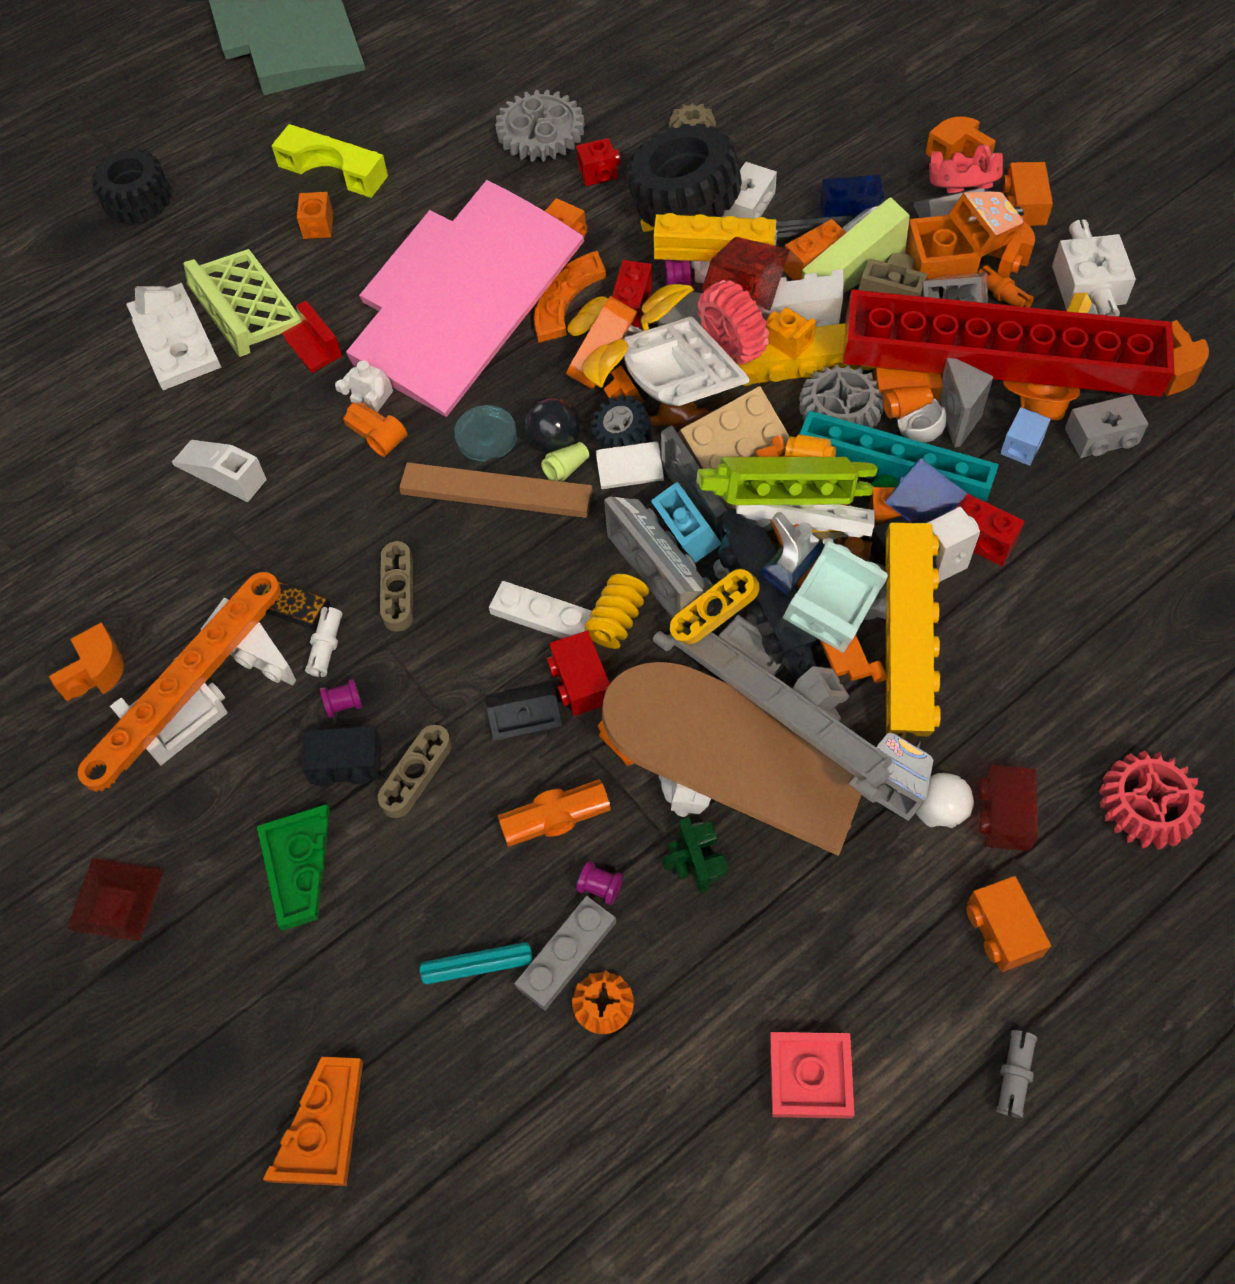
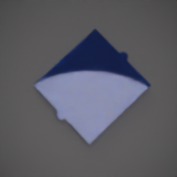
M919 458L905 477L901 476L899 478L900 483L885 500V503L911 523H928L954 510L967 493L922 458Z

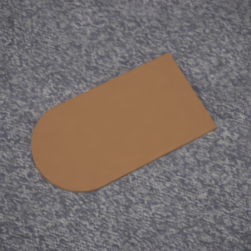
M666 662L645 663L632 667L618 675L606 688L602 704L603 725L612 743L629 760L651 772L839 856L848 830L851 829V822L861 798V794L857 792V789L848 785L854 775L729 684L693 668Z

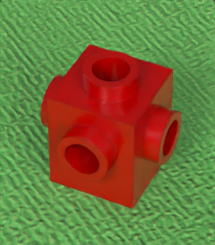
M609 138L576 146L578 169L585 186L618 179L617 166L621 165L620 155L617 148H612Z

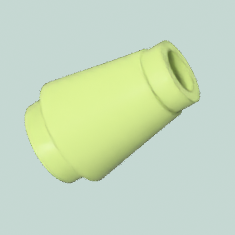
M578 442L550 452L542 460L543 472L549 480L565 481L589 458V451L583 443Z

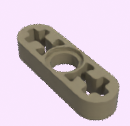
M399 541L388 543L381 551L380 614L386 628L396 632L407 629L413 621V559L409 547ZM397 554H401V557H399L400 569H395L392 561ZM395 580H402L406 583L405 587L398 592L388 590V586ZM394 603H399L401 610L397 619L392 618L395 614Z
M429 725L422 729L379 790L378 802L382 811L387 816L399 818L406 815L450 753L452 743L444 727ZM439 737L442 744L440 746L434 744L430 749L428 741H435ZM427 753L429 754L431 761H429L425 757ZM415 763L422 764L425 767V771L420 777L412 779L406 776V770L410 765ZM399 781H402L405 786L403 789ZM400 793L403 801L401 803L394 802L391 805L388 798L390 796L397 797Z

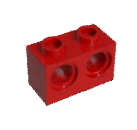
M622 260L612 297L637 311L631 325L641 329V317L644 315L642 307L650 298L652 292V264Z
M964 492L954 509L961 506L965 513L974 518L978 524L980 534L973 552L1003 567L1018 542L1025 521Z

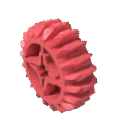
M731 280L716 282L704 290V293L699 296L700 300L697 302L699 308L697 313L701 318L700 325L704 327L706 332L736 364L740 363L743 365L747 362L749 363L762 355V352L766 350V346L769 344V330L765 327L767 321L761 315L762 310H759L756 301L750 298L749 292L743 291L741 285H735Z
M1146 751L1140 752L1137 758L1130 753L1125 756L1123 761H1116L1111 770L1107 771L1103 777L1104 784L1099 789V794L1103 796L1100 801V808L1109 810L1105 815V821H1115L1117 823L1114 828V834L1120 833L1122 830L1128 833L1127 843L1133 842L1135 838L1140 839L1142 849L1147 848L1151 842L1157 850L1163 849L1166 844L1173 847L1178 845L1181 839H1188L1193 834V829H1196L1201 823L1199 816L1204 812L1205 805L1200 803L1204 792L1194 789L1198 784V778H1188L1186 776L1188 766L1181 769L1174 766L1176 764L1175 757L1170 758L1166 762L1163 761L1161 752L1155 753L1152 759ZM1138 778L1139 784L1136 789L1125 793V782ZM1171 807H1178L1177 819L1165 822L1164 816Z

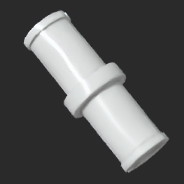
M323 607L321 609L317 631L311 636L310 643L312 649L305 671L312 676L319 677L320 675L325 677L327 675L332 651L337 648L338 640L336 635L340 619L343 615L338 609L329 607V609Z

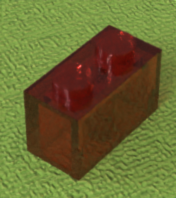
M991 765L986 777L980 778L978 791L979 799L985 800V812L981 811L979 816V833L985 834V847L1030 851L1038 839L1036 769Z

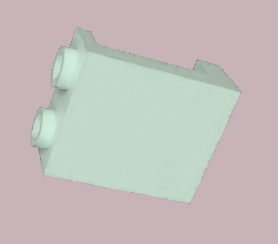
M828 541L799 591L789 604L783 619L844 653L889 575L882 571L877 564L869 561L866 562L852 554L845 546Z

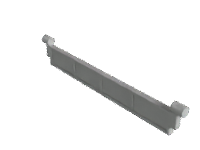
M685 626L683 632L689 635L692 631ZM659 631L654 635L653 642L659 647L669 651L674 645L860 779L861 782L857 787V792L872 803L880 797L881 790L877 787L889 778L890 771L887 768L892 764V758L714 633L710 632L700 641L691 645L676 640L671 633L666 635Z

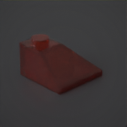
M92 859L67 928L72 931L140 942L163 871L156 868Z

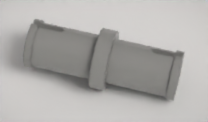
M1012 1030L1006 1065H1001L1000 1074L1004 1077L996 1111L1008 1116L1010 1100L1014 1099L1011 1112L1012 1117L1023 1118L1028 1083H1032L1034 1073L1030 1070L1037 1036L1026 1032L1024 1047L1020 1048L1022 1031Z

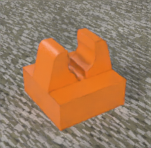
M622 366L611 372L615 379L604 388L609 398L613 397L615 401H618V395H624L627 400L629 395L634 397L635 401L638 399L641 403L644 402Z

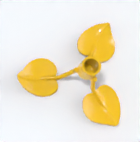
M670 284L657 290L642 307L644 313L641 317L643 330H649L648 323L659 320L694 289L689 285ZM596 297L586 303L567 327L568 332L573 336H579L590 330L608 299L606 297ZM625 337L612 341L609 345L599 346L585 359L582 369L585 376L593 384L603 387L608 374L626 354L629 345L624 340Z

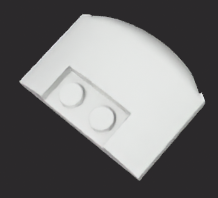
M693 316L627 336L624 339L629 345L624 355V361L629 373L647 394L659 402L681 406L749 383V377Z

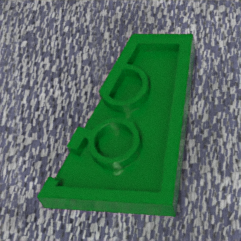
M327 804L257 826L277 923L282 931L318 920L330 817V808Z

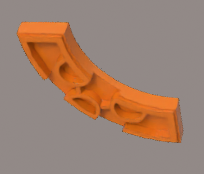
M598 251L585 254L567 263L565 269L557 275L540 297L537 307H535L534 315L538 343L566 336L565 315L571 301L587 286L606 278V270Z

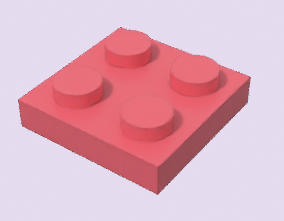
M770 1032L772 1117L853 1118L855 1113L850 1033Z

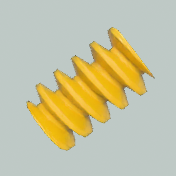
M611 575L607 581V586L601 592V597L596 602V608L592 610L590 619L585 623V631H589L591 639L607 648H620L618 640H625L628 634L625 629H630L633 626L631 618L638 616L637 608L644 604L642 597H646L649 594L648 586L630 575Z

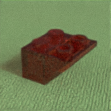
M734 237L711 259L702 290H706L716 282L731 280L735 285H741L743 291L749 292L750 298L756 301L758 308L770 311L790 250Z

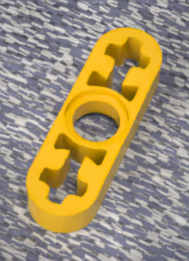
M743 569L732 571L672 618L670 623L672 636L676 640L688 645L700 641L757 597L759 593L757 578ZM740 580L747 582L744 593L737 591L739 589L737 583ZM724 591L731 594L729 597L734 600L732 603L728 597L723 595ZM719 598L722 601V610L716 616H709L707 613L708 603L713 599ZM700 617L706 620V623L700 622ZM686 621L692 624L690 626L692 632L689 635L683 632L685 630L683 624Z

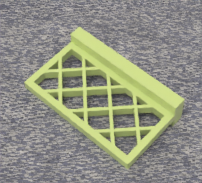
M249 249L200 266L195 259L183 263L189 288L239 357L250 353L249 345L282 334L301 322L299 314ZM248 261L250 264L248 269L235 267L236 264ZM216 271L224 273L221 278L208 275ZM230 275L243 277L241 282L228 280ZM250 279L263 281L261 287L248 284ZM224 288L237 290L234 296L222 294ZM244 292L257 295L255 300L241 298ZM264 296L276 298L275 304L261 301ZM237 306L250 308L248 314L235 312ZM257 310L270 312L268 318L254 316ZM277 314L291 318L283 322L274 320ZM250 324L264 326L263 329L250 333L248 330Z

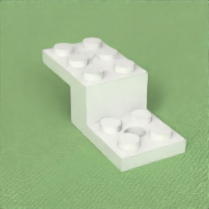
M182 283L168 288L174 292L173 304L150 313L143 314L136 310L135 301L127 303L133 318L131 320L162 390L221 368Z

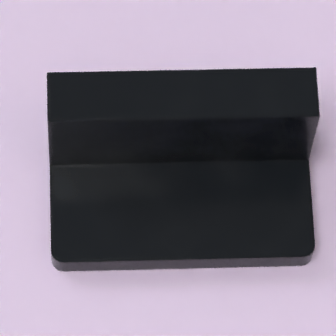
M553 682L485 696L493 741L562 727Z

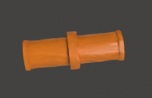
M988 265L983 267V270L987 272V288L994 293V298L998 301L1004 300L1011 306L1030 307L1032 305L1033 296L1015 286L1014 280L1009 277H1002Z

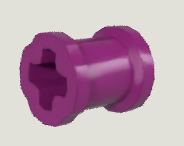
M354 678L348 680V684L329 690L326 687L320 688L322 700L329 718L334 717L336 712L352 707L357 709L363 708Z
M589 860L580 874L576 890L580 893L587 891L605 899V904L611 906L620 892L624 874L617 872L614 875L596 867L595 862Z

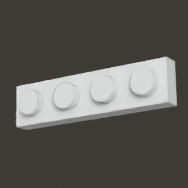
M840 504L738 505L736 513L752 520L763 518L772 520V517L777 512H782L792 525L805 522L809 523L817 531L836 530L852 537H862L863 535L872 537L875 510Z

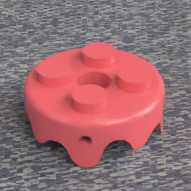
M985 144L977 147L973 157H966L962 153L956 152L951 160L944 161L941 152H933L931 163H929L930 183L937 187L946 188L947 193L962 192L964 187L975 186L977 189L993 187V182L999 180L1003 175L1002 153L991 154L990 148Z

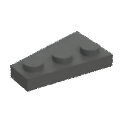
M670 426L661 431L663 472L673 484L678 481L717 535L719 532L717 530L718 525L728 507L723 499L715 495L713 491H705L699 488L696 479L698 469L700 468L673 426Z

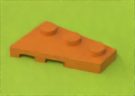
M320 1058L299 1102L301 1106L290 1129L286 1130L280 1142L282 1146L272 1166L269 1165L263 1178L265 1182L347 1186L363 1061L360 1058Z

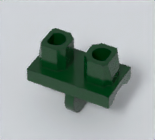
M690 818L679 820L681 828L679 836L684 850L680 849L678 841L669 843L670 855L666 856L662 861L664 869L667 871L676 870L679 879H685L690 876L687 866L690 865L699 893L710 891L711 882L728 875V867L722 852L704 858L700 849L717 844L712 822L692 824Z

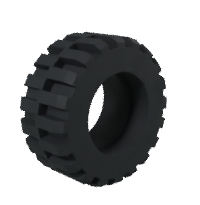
M699 123L696 126H691L690 124H682L678 128L673 126L667 128L661 134L658 132L652 135L651 140H645L640 145L639 151L635 150L626 171L628 185L637 213L644 222L652 227H655L656 214L665 215L673 213L685 216L701 214L708 217H722L725 213L724 211L730 210L734 205L742 185L737 156L730 137L716 127L710 126L708 128L705 124Z

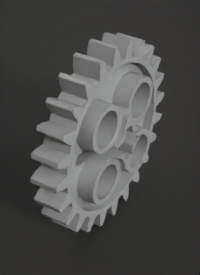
M535 90L534 95L531 96L528 92H524V98L514 96L515 103L507 101V108H500V115L496 116L497 123L495 125L499 143H503L504 150L510 149L512 156L519 153L521 160L527 155L530 156L532 162L537 156H540L543 162L548 155L556 159V153L559 152L562 155H566V148L574 150V142L580 143V135H584V115H582L581 107H577L575 100L570 102L568 95L560 98L559 91L554 95H550L549 90H546L544 94H540L538 90Z

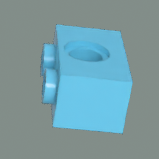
M678 481L651 500L679 543L695 563L721 545V541Z

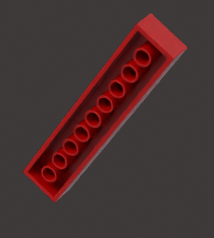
M851 290L846 313L842 364L943 374L946 359L953 358L993 376L994 380L1162 397L1175 374L1172 322Z

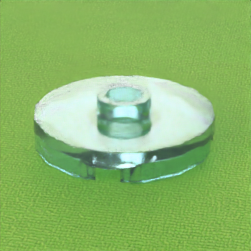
M492 405L477 406L467 410L458 419L454 427L455 441L461 453L477 461H489V458L497 456L498 459L505 456L513 448L517 439L516 424L511 414L500 407Z

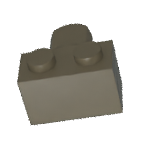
M905 253L892 254L887 263L869 258L861 277L859 290L922 297L923 281L927 279L928 274L915 271L914 258Z

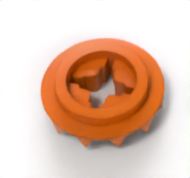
M605 970L601 973H589L582 982L577 983L572 997V1007L574 1015L582 1027L596 1034H609L619 1030L628 1022L633 1012L634 999L631 987L628 986L621 975L617 976ZM605 987L608 999L614 1000L613 1004L606 1005L603 1017H600L597 1004L591 1003L589 1000L599 998L600 992Z

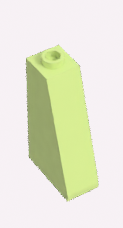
M890 197L802 269V279H804L805 274L817 273L818 277L832 275V270L843 269V293L860 284L869 258L887 263L892 254L905 253L910 215Z

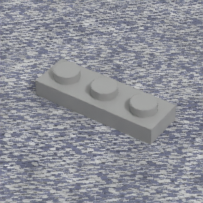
M586 896L514 983L516 988L546 1011L616 924V917Z

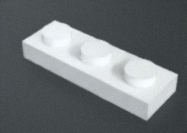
M502 581L489 606V611L492 615L562 639L584 632L585 623L590 619V613L592 612L591 610Z

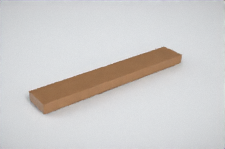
M408 462L399 487L401 495L583 518L588 516L593 493L592 485Z

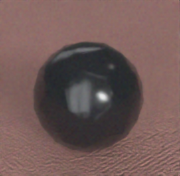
M558 397L542 398L527 411L525 432L535 448L550 453L570 446L577 440L580 431V418L570 402Z

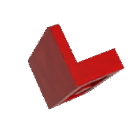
M304 301L296 305L301 322L284 331L282 335L307 369L313 373L341 358L342 354L336 336L310 304Z

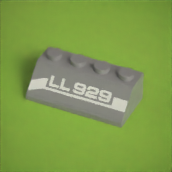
M619 497L604 499L608 538L641 580L648 586L649 590L671 618L713 587V584L707 577L702 578L696 571V565L688 554L683 555L679 550L671 532H665L661 528L658 518L652 509H646L638 499ZM714 599L708 603L707 613L714 609ZM686 621L683 625L687 626L690 622Z

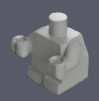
M812 666L797 680L792 689L837 721L841 720L839 713L834 707L849 698L848 693L843 685L839 683L840 680L832 668Z

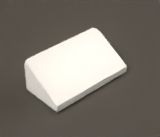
M658 442L596 451L601 489L664 480Z

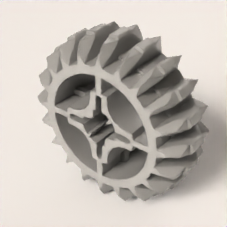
M836 363L833 369L830 370L824 366L821 373L814 371L811 379H806L800 392L799 410L800 414L803 415L804 422L810 410L873 428V426H877L880 422L881 414H883V394L877 389L878 381H873L872 373L863 374L861 367L853 370L849 364L845 368H840Z

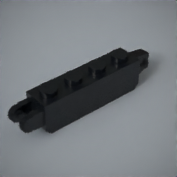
M728 508L723 513L717 529L722 540L718 551L719 560L724 568H728L730 573L734 570L743 569L757 578L759 593L752 602L746 605L748 618L753 626H757L767 655L772 656L776 665L784 663L795 681H797L812 666L817 667L811 651V646L815 642L816 637L783 619L797 591L787 571L778 564L780 558L765 529L758 525L748 527L744 517H741L742 514H736V509ZM740 580L737 583L739 586L737 591L744 593L747 582Z

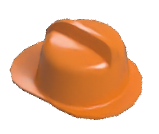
M1003 381V385L1008 390L1020 395L1021 408L1037 412L1051 420L1062 419L1070 401L1080 395L1079 388Z

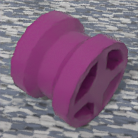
M664 260L666 286L670 284L691 286L690 261Z

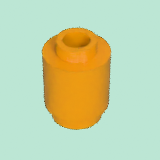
M801 434L797 437H789L785 449V457L836 456V447L831 446L830 439Z

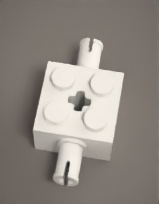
M1077 220L1069 227V232L1073 239L1060 240L1052 265L1066 310L1075 293L1087 292L1091 302L1096 305L1099 315L1119 316L1120 311L1117 305L1127 303L1136 280L1120 234L1092 237L1088 222L1082 220V228L1080 220Z

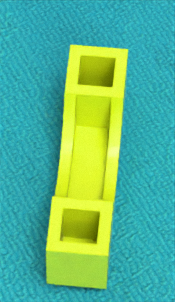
M288 124L271 145L278 167L299 174L321 166L338 168L343 171L349 191L370 198L373 197L388 177L382 154Z

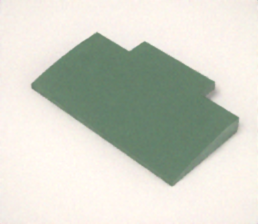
M209 0L225 58L230 59L251 53L264 95L366 70L342 0Z

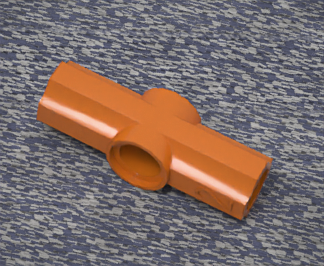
M599 779L565 792L561 789L543 792L534 799L533 803L497 816L506 843L510 847L544 834L548 837L562 835L570 831L577 822L611 811V807L603 783Z

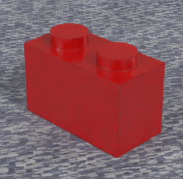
M587 630L549 643L551 656L547 657L546 661L551 676H558L561 685L557 686V690L563 706L570 705L573 716L602 707L606 688L610 683L589 631Z

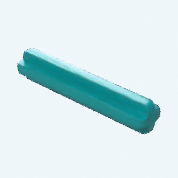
M524 942L425 961L420 964V977L424 984H431L530 965L532 963L531 947L529 943Z

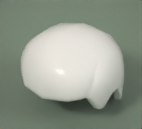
M933 399L932 404L926 405L897 420L901 434L905 438L923 443L935 440L942 434L946 426L945 407H941L939 402Z
M949 773L932 775L930 777L927 798L916 811V815L929 827L947 826L953 828L971 816L974 806L972 790L960 776Z

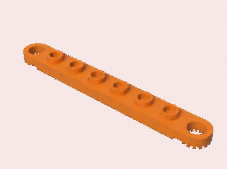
M267 572L252 575L87 755L78 768V778L85 787L94 792H98V790L102 792L105 788L109 789L110 785L116 782L115 780L133 764L266 615V611L270 606L275 604L274 602L278 601V597L281 596V588L274 575ZM265 583L271 586L268 593L264 595L255 594L254 590H257L256 587H260V584L263 586ZM101 764L103 766L106 765V772L101 778L90 779L89 775H91L90 771H93V767L96 768V765L101 766Z

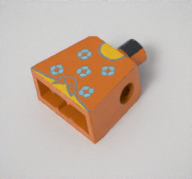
M965 192L949 213V217L978 255L982 257L1011 242L1023 225L1024 211L1019 206L1013 207L1001 192Z

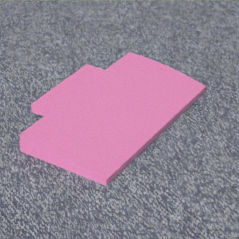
M488 180L485 181L453 222L429 210L359 295L363 303L379 312L346 351L351 363L357 367L359 361H367L369 365L385 373L390 379L393 388L447 417L584 242V236L537 206Z

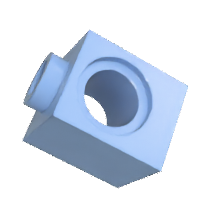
M1020 407L1006 435L1000 454L1030 466L1045 437L1051 419Z

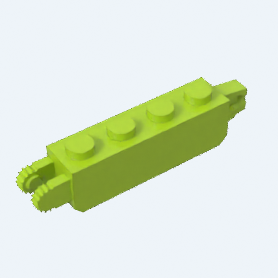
M721 457V463L717 465V468L698 469L696 483L699 484L701 490L713 491L715 495L723 496L727 503L733 505L850 504L853 502L854 496L872 495L874 486L871 483L858 482L857 480L858 477L876 476L878 467L868 462H851L847 457Z

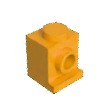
M785 307L780 313L773 311L769 315L765 325L769 330V344L796 360L814 342L816 320L813 318L807 320L788 307Z

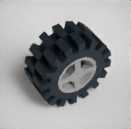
M618 395V401L611 397L608 399L609 405L606 406L604 402L599 405L602 410L601 412L595 410L593 415L596 419L591 421L592 431L603 449L648 443L646 437L651 438L652 432L650 428H653L652 422L638 399L635 401L634 397L628 395L626 400L624 395Z

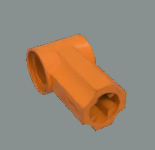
M362 402L352 403L347 408L346 415L343 418L345 425L365 438L369 446L382 457L390 453L408 436L405 427L395 417L388 415L385 418Z

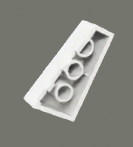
M843 269L832 270V275L818 277L817 273L805 274L804 279L787 281L786 277L775 278L773 282L761 285L758 281L739 284L743 291H748L750 298L756 301V305L759 310H762L761 315L766 321L773 311L780 313L785 307H788L807 320L815 319L816 327L836 325L840 322L843 301Z

